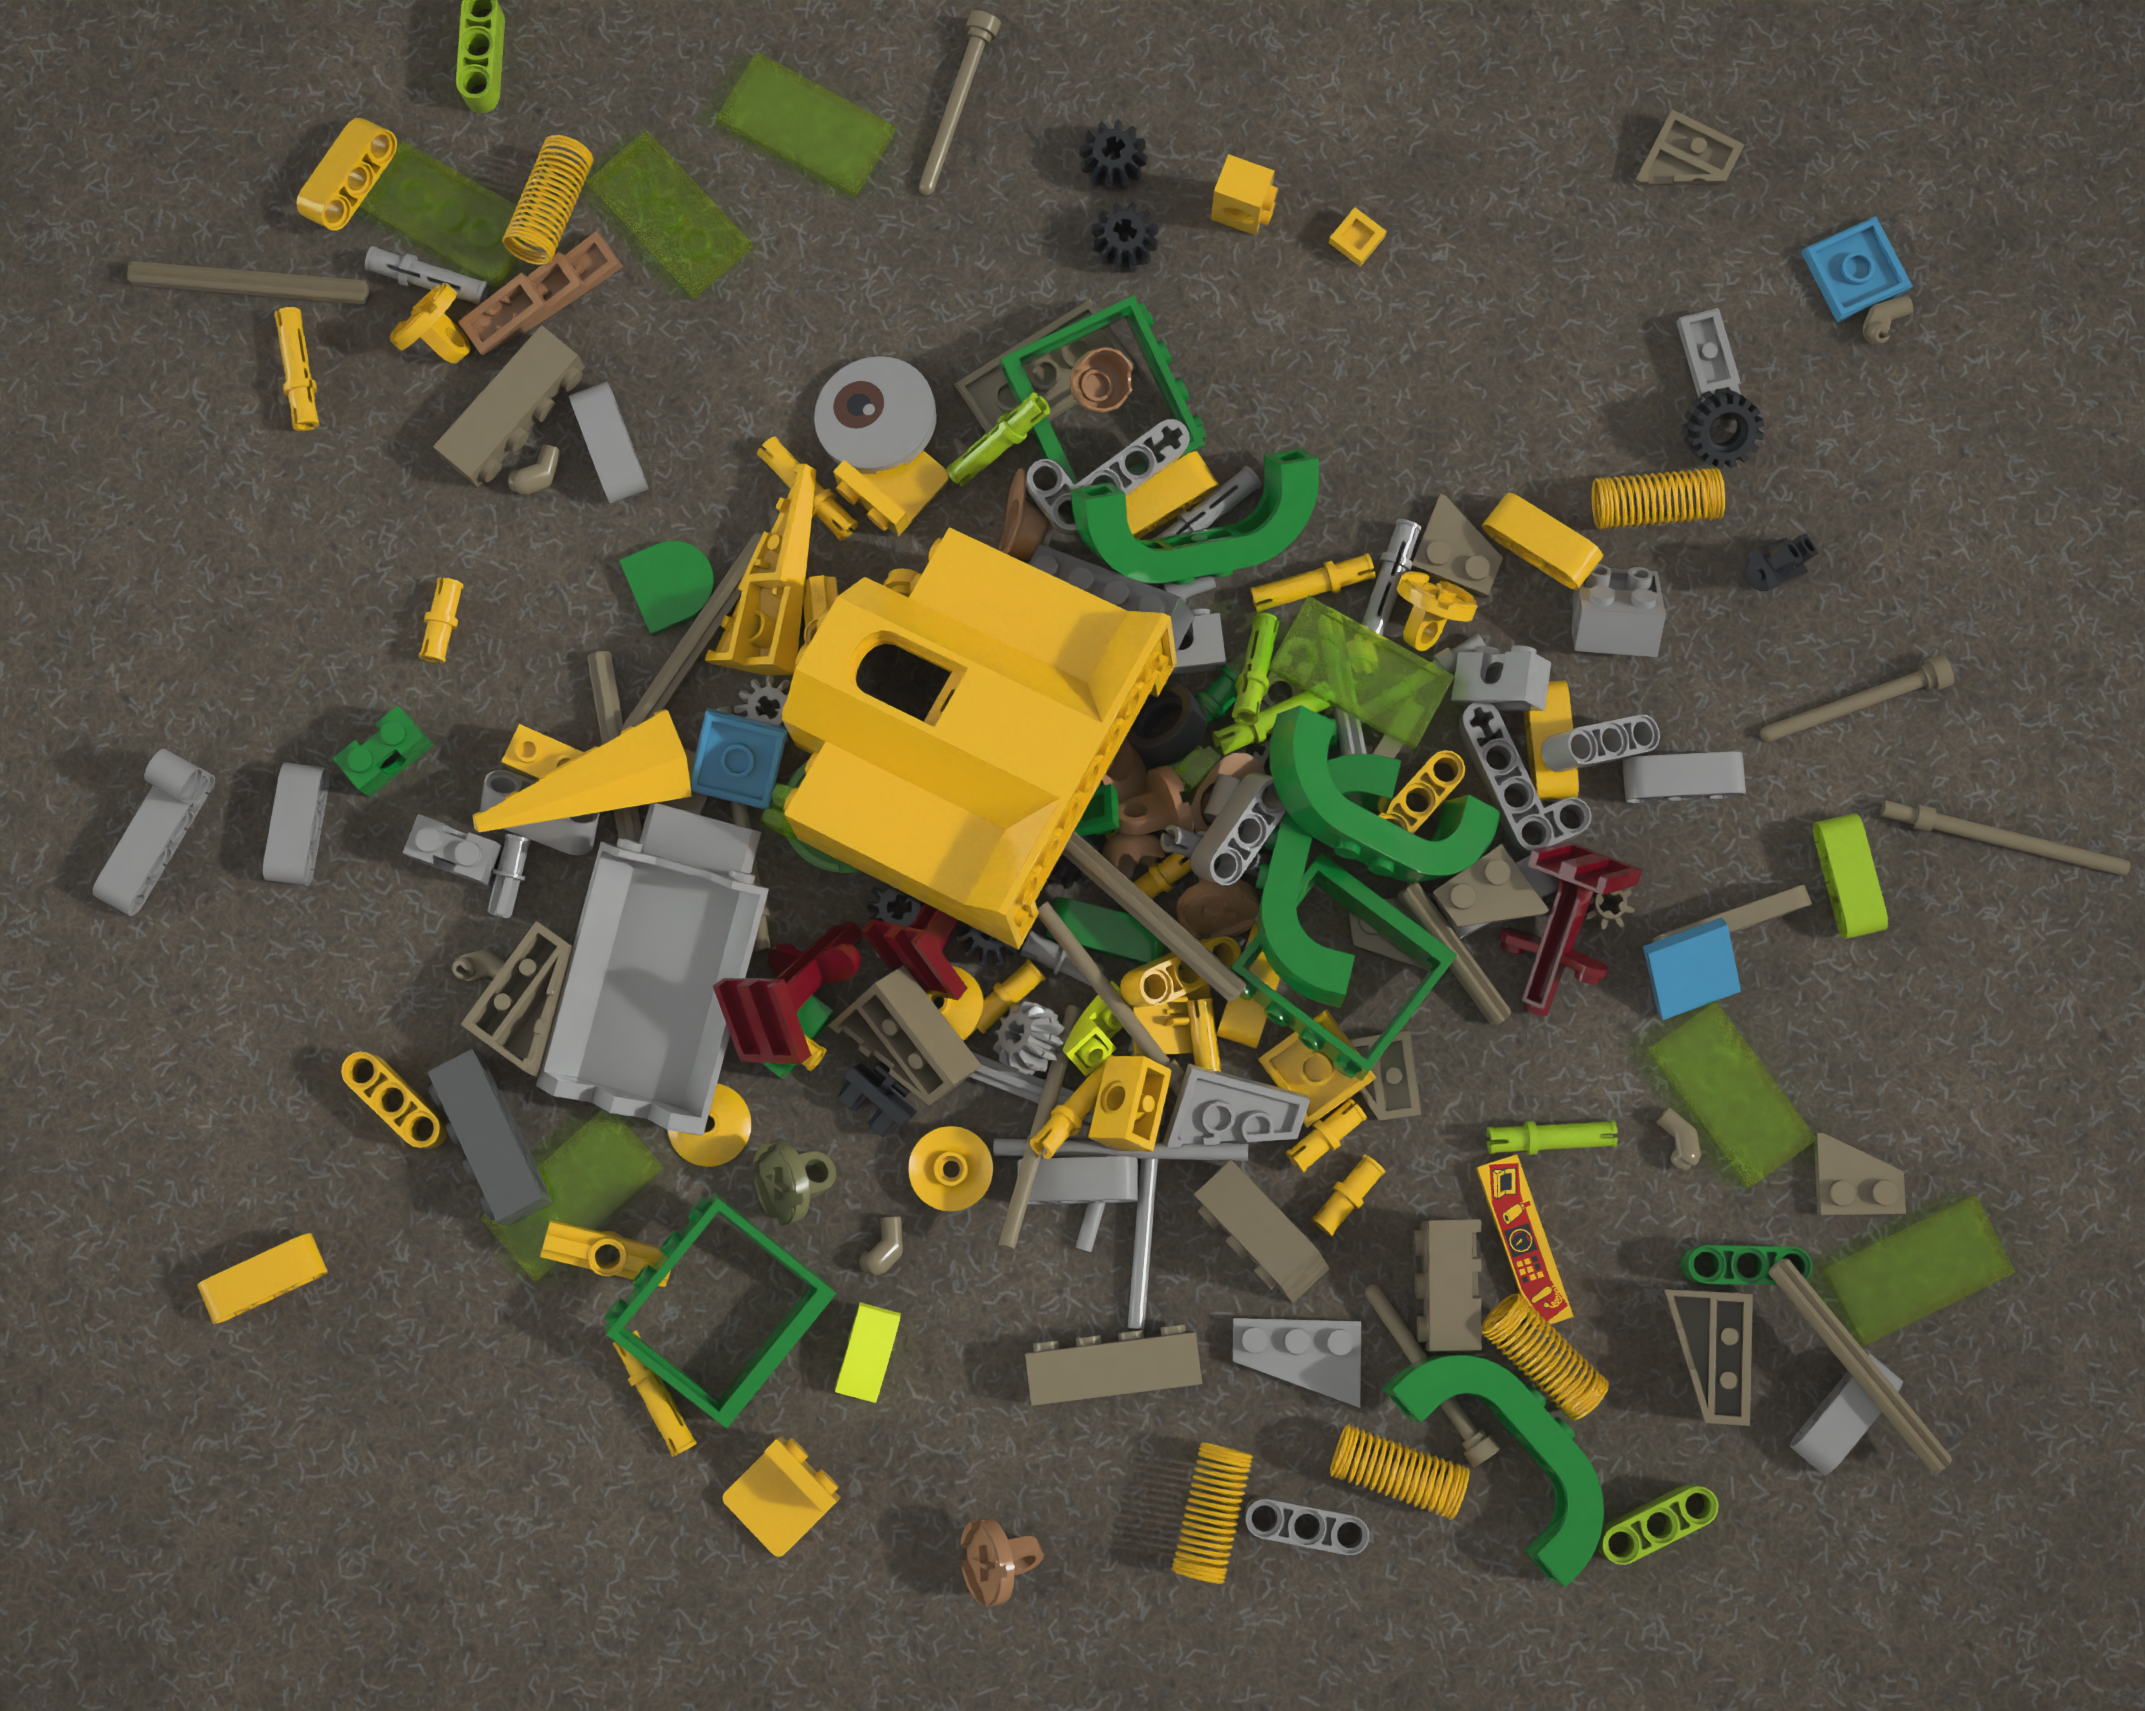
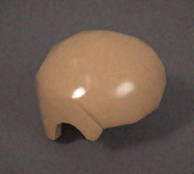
M1101 347L1086 352L1076 361L1071 371L1070 388L1073 398L1077 400L1079 406L1090 412L1103 414L1118 409L1132 392V363L1120 350L1109 347Z
M1117 832L1107 839L1103 846L1102 856L1129 879L1133 876L1138 864L1145 863L1148 867L1154 861L1157 862L1159 858H1164L1165 851L1161 847L1160 839L1153 833L1131 836Z

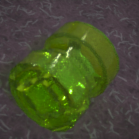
M776 784L772 792L773 803L770 808L764 810L759 822L779 834L797 839L784 816V803L793 788L783 784Z

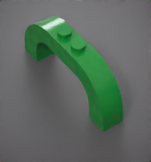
M1302 448L1263 455L1265 482L1262 497L1250 515L1232 525L1152 540L1136 539L1132 535L1127 521L1126 494L1110 482L1071 489L1073 516L1079 534L1088 548L1110 567L1131 579L1145 583L1170 582L1176 585H1185L1194 582L1195 577L1200 576L1227 577L1232 575L1233 570L1255 566L1275 557L1285 550L1301 533L1311 516L1318 494L1319 459Z
M1302 705L1277 714L1270 740V768L1277 794L1292 819L1310 836L1334 848V852L1337 855L1347 859H1356L1366 864L1368 870L1376 875L1389 876L1405 882H1425L1467 869L1477 862L1488 849L1495 835L1501 811L1469 794L1443 802L1438 825L1433 836L1429 840H1424L1352 803L1338 791L1331 779L1327 764V754L1335 726L1334 722Z
M1350 754L1327 761L1331 779L1335 787L1346 799L1362 808L1387 813L1393 798L1401 760L1375 754ZM1286 811L1281 818L1280 825H1276L1267 838L1265 849L1273 852L1269 865L1261 863L1255 888L1263 889L1257 921L1260 944L1272 969L1289 987L1313 1001L1341 1008L1346 996L1355 955L1319 945L1304 932L1299 923L1296 904L1312 836L1305 832Z
M1467 1355L1432 1356L1409 1365L1395 1375L1382 1390L1409 1421L1422 1422L1448 1398L1459 1394H1469L1479 1399L1488 1407L1544 1471L1554 1491V1511L1546 1529L1524 1552L1552 1584L1566 1587L1578 1576L1592 1558L1601 1536L1604 1519V1502L1599 1479L1589 1459L1572 1440L1575 1437V1433L1570 1426L1561 1418L1556 1417L1554 1419L1544 1408L1547 1402L1537 1389L1531 1385L1525 1386L1510 1371L1487 1359Z

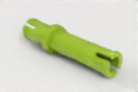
M1032 393L1016 409L1010 413L1005 412L997 420L998 424L967 449L963 455L948 465L947 472L950 478L956 484L960 483V486H966L1007 448L1011 447L1014 443L1020 444L1027 437V432L1050 414V408L1046 400L1042 396H1037V393Z
M1259 613L1254 616L1242 673L1237 676L1235 688L1238 694L1232 718L1235 717L1234 721L1240 725L1251 726L1258 722L1261 701L1268 692L1269 681L1267 673L1279 627V621H1276L1277 617L1270 613Z
M1321 682L1309 690L1259 712L1258 722L1254 725L1245 726L1234 723L1219 731L1212 732L1216 748L1221 746L1218 752L1222 757L1253 742L1261 744L1266 741V736L1272 734L1278 713L1299 705L1315 713L1329 707H1334L1335 699L1332 691L1326 693L1325 690H1328L1329 686L1325 682Z
M1614 1120L1536 1125L1534 1121L1525 1122L1524 1126L1487 1127L1486 1136L1490 1137V1140H1487L1489 1154L1526 1151L1528 1155H1536L1538 1150L1616 1147L1618 1138L1613 1137V1134L1617 1133V1126Z

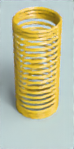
M551 135L545 138L523 194H521L510 224L502 239L506 249L523 261L536 265H545L553 259L559 244L558 242H560L563 230H565L568 223V218L571 216L586 176H588L594 161L591 152L579 141L563 135ZM549 146H560L570 149L579 154L586 161V164L570 152L556 148L550 149ZM554 152L570 156L573 159L577 160L580 164L574 163L573 161L562 156H558ZM554 172H557V173H559V174H562V175L566 176V177L569 178V179L563 178V177H561V176L555 174ZM550 177H552V178H554V179H557V180H559V181L565 183L566 185H563V184H561V183H559V182H557V181L551 179ZM549 184H552V185H554V186H557V187H559L560 189H562V190H564V191L558 190V189H556V188L550 186ZM546 190H549V191H551V192H554V193L558 194L559 196H556V195H554V194H552V193H550V192H548V191H546ZM544 196L549 197V198H551V199H554V200L557 201L558 203L553 202V201H551V200L545 198ZM539 208H541V209H543V210H546V211L550 212L551 214H548V213H546V212L540 210ZM515 237H519L525 243L533 247L543 249L546 252H539L523 245Z
M1716 467L1714 469L1702 468L1701 471L1695 469L1693 472L1688 469L1686 472L1682 470L1679 473L1673 471L1671 474L1667 471L1664 474L1659 472L1657 475L1651 473L1649 476L1644 473L1642 477L1638 474L1635 477L1629 475L1627 478L1622 475L1620 479L1616 476L1613 479L1610 477H1600L1599 479L1596 478L1592 485L1593 518L1596 528L1600 531L1602 529L1604 531L1606 529L1609 530L1611 527L1616 530L1618 526L1623 529L1626 525L1631 528L1633 524L1637 528L1640 524L1644 527L1648 523L1653 526L1655 522L1660 526L1662 522L1666 525L1669 522L1675 524L1676 521L1682 524L1684 520L1689 523L1691 519L1695 522L1698 519L1704 522L1706 518L1710 521L1712 519L1715 521L1723 517L1725 510L1724 481L1720 470ZM1700 482H1701V497H1702V504H1703V510H1704L1703 516H1702L1701 507H1700ZM1678 484L1680 488L1682 504L1681 517L1678 508ZM1693 484H1694L1695 494H1696V517H1695L1694 509H1693V497H1692V487H1693ZM1671 486L1674 497V519L1671 510ZM1685 486H1687L1688 499H1689V515H1688V516H1687L1686 502H1685ZM1649 488L1652 500V520L1649 510ZM1656 488L1658 491L1660 507L1659 519L1656 508ZM1664 488L1667 502V517H1665L1663 503ZM1642 490L1645 505V519L1643 518L1642 512ZM1627 491L1630 504V521L1627 511ZM1634 492L1636 493L1637 499V520L1634 506ZM1620 493L1622 499L1623 521L1621 519L1620 513ZM1614 502H1615V521H1614Z
M1520 1293L1511 1294L1503 1299L1483 1321L1481 1334H1484L1488 1340H1491L1492 1344H1496L1497 1349H1502V1354H1507L1508 1360H1513V1365H1518L1519 1371L1523 1370L1524 1376H1529V1381H1534L1535 1386H1540V1392H1545V1396L1550 1397L1551 1402H1556V1407L1561 1408V1412L1569 1420L1575 1421L1583 1418L1604 1398L1609 1387L1608 1380L1602 1374H1599L1592 1364H1588L1587 1359H1583L1582 1354H1578L1576 1348H1572L1571 1343H1567L1565 1338H1561V1334L1556 1332L1549 1322H1545L1544 1317H1541L1538 1311H1534L1533 1306H1529L1528 1301ZM1528 1317L1527 1321L1523 1323L1519 1328H1517L1521 1324V1322ZM1534 1322L1532 1327L1525 1331L1529 1324ZM1540 1327L1538 1331L1530 1337L1533 1331ZM1545 1332L1544 1336L1535 1343L1538 1337ZM1508 1336H1510L1507 1339V1341L1500 1346L1501 1342L1504 1341ZM1548 1338H1550L1549 1342L1546 1343L1544 1346H1542L1543 1343H1544ZM1514 1342L1511 1348L1506 1351V1348ZM1556 1343L1554 1348L1548 1351L1551 1345ZM1562 1348L1560 1352L1553 1357L1556 1351ZM1518 1349L1516 1354L1511 1357L1512 1352ZM1567 1353L1566 1357L1559 1361L1562 1355ZM1524 1354L1522 1358L1518 1362H1516L1517 1358ZM1529 1359L1527 1364L1524 1367H1522V1364ZM1572 1359L1571 1363L1565 1366L1567 1361ZM1575 1364H1578L1577 1367L1570 1372ZM1534 1365L1531 1371L1527 1373L1528 1368ZM1581 1369H1583L1582 1373L1576 1376ZM1538 1372L1536 1377L1532 1378L1533 1374ZM1587 1374H1589L1588 1377L1585 1378V1379L1582 1381V1379L1584 1378V1376L1587 1375ZM1545 1376L1540 1383H1538V1380ZM1550 1381L1547 1387L1543 1389L1544 1385ZM1560 1393L1559 1396L1556 1399H1554V1396Z
M1348 1424L1345 1426L1331 1463V1477L1334 1476L1341 1481L1346 1478L1356 1444L1361 1436L1359 1448L1354 1457L1347 1481L1348 1483L1353 1481L1363 1447L1368 1439L1367 1448L1355 1479V1485L1357 1486L1362 1480L1370 1450L1375 1442V1448L1362 1482L1363 1489L1366 1488L1375 1466L1378 1451L1383 1443L1382 1452L1370 1482V1491L1375 1489L1378 1482L1377 1493L1379 1494L1386 1483L1384 1489L1385 1496H1388L1392 1489L1391 1497L1394 1499L1400 1490L1398 1498L1400 1502L1404 1500L1407 1493L1406 1504L1411 1503L1414 1497V1507L1418 1506L1421 1500V1510L1425 1509L1428 1504V1512L1433 1511L1435 1507L1436 1515L1440 1514L1441 1517L1444 1516L1449 1518V1520L1454 1519L1467 1488L1470 1473L1468 1467L1461 1466L1458 1463L1453 1465L1451 1461L1445 1463L1444 1458L1438 1460L1437 1455L1431 1457L1430 1453L1423 1455V1451L1419 1450L1416 1452L1415 1447L1409 1450L1408 1445L1402 1447L1400 1442L1394 1445L1393 1439L1387 1442L1386 1437L1380 1439L1378 1434L1372 1437L1371 1432L1365 1434L1364 1429L1359 1430L1354 1425L1350 1426ZM1390 1446V1452L1382 1470L1385 1454ZM1397 1449V1456L1389 1473L1392 1458ZM1405 1451L1404 1460L1397 1474L1400 1458L1403 1452ZM1412 1454L1411 1463H1410V1465H1409V1467H1408V1470H1407V1472H1406V1475H1405V1477H1404V1474H1405V1471H1406V1467H1407L1408 1459H1409L1410 1455ZM1419 1457V1464H1418V1466H1417V1468H1416V1470H1415V1473H1414V1475H1413V1471H1414V1467H1415V1462H1416L1417 1458ZM1426 1458H1427L1426 1467H1425V1469H1424V1471H1423V1474H1422V1476H1421V1478H1420L1423 1463L1425 1462V1460H1426ZM1433 1461H1434V1468H1433V1470H1432V1472H1431V1474H1430V1477H1429V1479H1428L1430 1466L1432 1465V1463H1433ZM1440 1464H1441V1471H1440V1473H1439V1475H1438V1478H1437V1480H1436V1482H1435L1436 1475H1437V1470H1438V1468H1439V1466H1440ZM1449 1466L1448 1474H1447V1476H1446V1478H1445V1481H1444V1483H1443L1445 1471H1446L1447 1467Z
M1202 1442L1200 1443V1451L1197 1453L1199 1456L1235 1467L1199 1459L1196 1460V1463L1235 1475L1196 1467L1194 1468L1196 1472L1216 1476L1231 1482L1193 1475V1479L1231 1490L1210 1487L1194 1482L1191 1483V1486L1230 1498L1190 1490L1189 1493L1229 1506L1189 1497L1187 1499L1188 1502L1211 1507L1226 1513L1209 1511L1190 1505L1185 1506L1187 1510L1211 1515L1225 1521L1209 1519L1190 1513H1184L1183 1515L1186 1518L1210 1523L1225 1529L1208 1527L1185 1520L1182 1521V1524L1210 1531L1224 1537L1208 1535L1181 1528L1180 1531L1184 1534L1210 1539L1223 1545L1203 1542L1185 1536H1179L1178 1538L1180 1541L1209 1547L1222 1553L1178 1543L1177 1547L1180 1549L1208 1555L1219 1560L1202 1558L1193 1554L1176 1551L1174 1552L1176 1556L1182 1558L1173 1559L1174 1562L1172 1563L1173 1567H1171V1570L1189 1578L1223 1584L1225 1583L1223 1579L1226 1578V1571H1228L1224 1565L1229 1564L1228 1559L1225 1557L1231 1556L1228 1549H1232L1233 1546L1229 1542L1234 1541V1537L1230 1534L1236 1533L1233 1526H1237L1238 1523L1234 1519L1240 1517L1235 1511L1241 1510L1238 1503H1242L1243 1500L1239 1496L1245 1494L1240 1488L1247 1487L1245 1482L1241 1480L1249 1479L1244 1473L1250 1472L1249 1468L1251 1467L1250 1463H1252L1251 1459L1253 1456L1239 1450Z

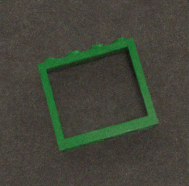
M1135 295L1000 358L999 366L1019 406L1030 394L1035 393L1023 366L1126 319L1172 418L1182 422L1188 429L1190 441L1181 457L1193 451H1199L1205 445L1203 438L1207 435L1202 427L1203 422L1198 414L1191 415L1185 401L1189 400L1188 391L1180 377L1174 379L1167 365L1172 362L1170 353L1163 340L1156 342L1150 329L1154 325L1152 315L1147 311L1144 303L1138 304ZM1046 416L1034 425L1030 431L1043 458L1055 461L1060 465L1075 485L1078 481ZM1144 461L1127 470L1133 475H1142L1147 471V464ZM1051 473V475H1052V477H1053V479H1054V481H1055V483H1056V479H1055L1054 475ZM1104 480L1098 484H1104L1109 482ZM1066 504L1069 512L1073 511L1072 504Z
M1320 853L1303 875L1296 909L1314 885H1316L1429 970L1364 1058L1248 971L1263 952L1258 934L1230 969L1246 983V988L1240 995L1241 998L1248 1001L1251 999L1255 1000L1265 1008L1264 1013L1271 1021L1282 1027L1288 1025L1300 1034L1298 1039L1308 1049L1316 1053L1321 1050L1333 1059V1066L1341 1074L1351 1079L1356 1077L1362 1081L1458 954L1324 854Z
M714 1192L708 1200L705 1197H701L687 1215L691 1221L681 1233L675 1230L667 1237L659 1249L663 1255L654 1266L646 1264L632 1281V1285L636 1288L624 1301L618 1298L604 1316V1319L608 1321L604 1325V1329L608 1337L727 1429L837 1293L824 1279ZM717 1213L809 1286L718 1399L625 1327Z

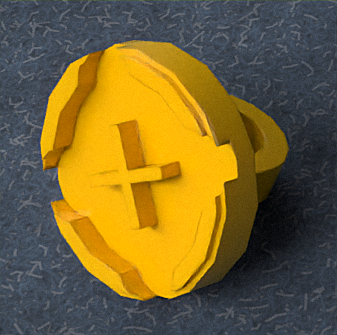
M442 283V285L434 287L413 307L412 315L406 322L404 320L400 321L390 334V341L399 350L403 351L421 338L445 361L458 363L470 352V342L463 331L444 314L456 298L457 292L448 283Z
M1409 571L1402 574L1396 588L1401 597L1414 605L1403 631V639L1405 643L1422 652L1428 650L1436 643L1447 619L1463 622L1472 621L1478 605H1476L1477 601L1470 593L1451 582L1440 580L1435 585L1429 583L1430 576L1428 574Z

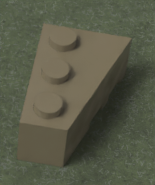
M536 921L460 1025L523 1071L538 1078L573 946Z
M904 965L874 983L828 1025L837 1033L844 1031L861 1044L858 1050L867 1057L875 1055L891 1069L888 1074L929 1106L961 1084L982 1066Z
M1232 1160L1194 1194L1202 1205L1197 1210L1200 1216L1214 1230L1220 1225L1230 1235L1225 1242L1242 1260L1248 1255L1258 1266L1254 1270L1257 1276L1271 1290L1277 1286L1292 1303L1330 1269L1313 1243Z
M1481 1219L1420 1222V1230L1413 1231L1414 1256H1421L1422 1273H1415L1416 1299H1423L1424 1316H1417L1418 1342H1425L1426 1351L1482 1350L1481 1296H1479L1478 1272H1481V1257H1477L1476 1232H1481Z
M1663 1289L1703 1421L1711 1424L1750 1426L1753 1294Z

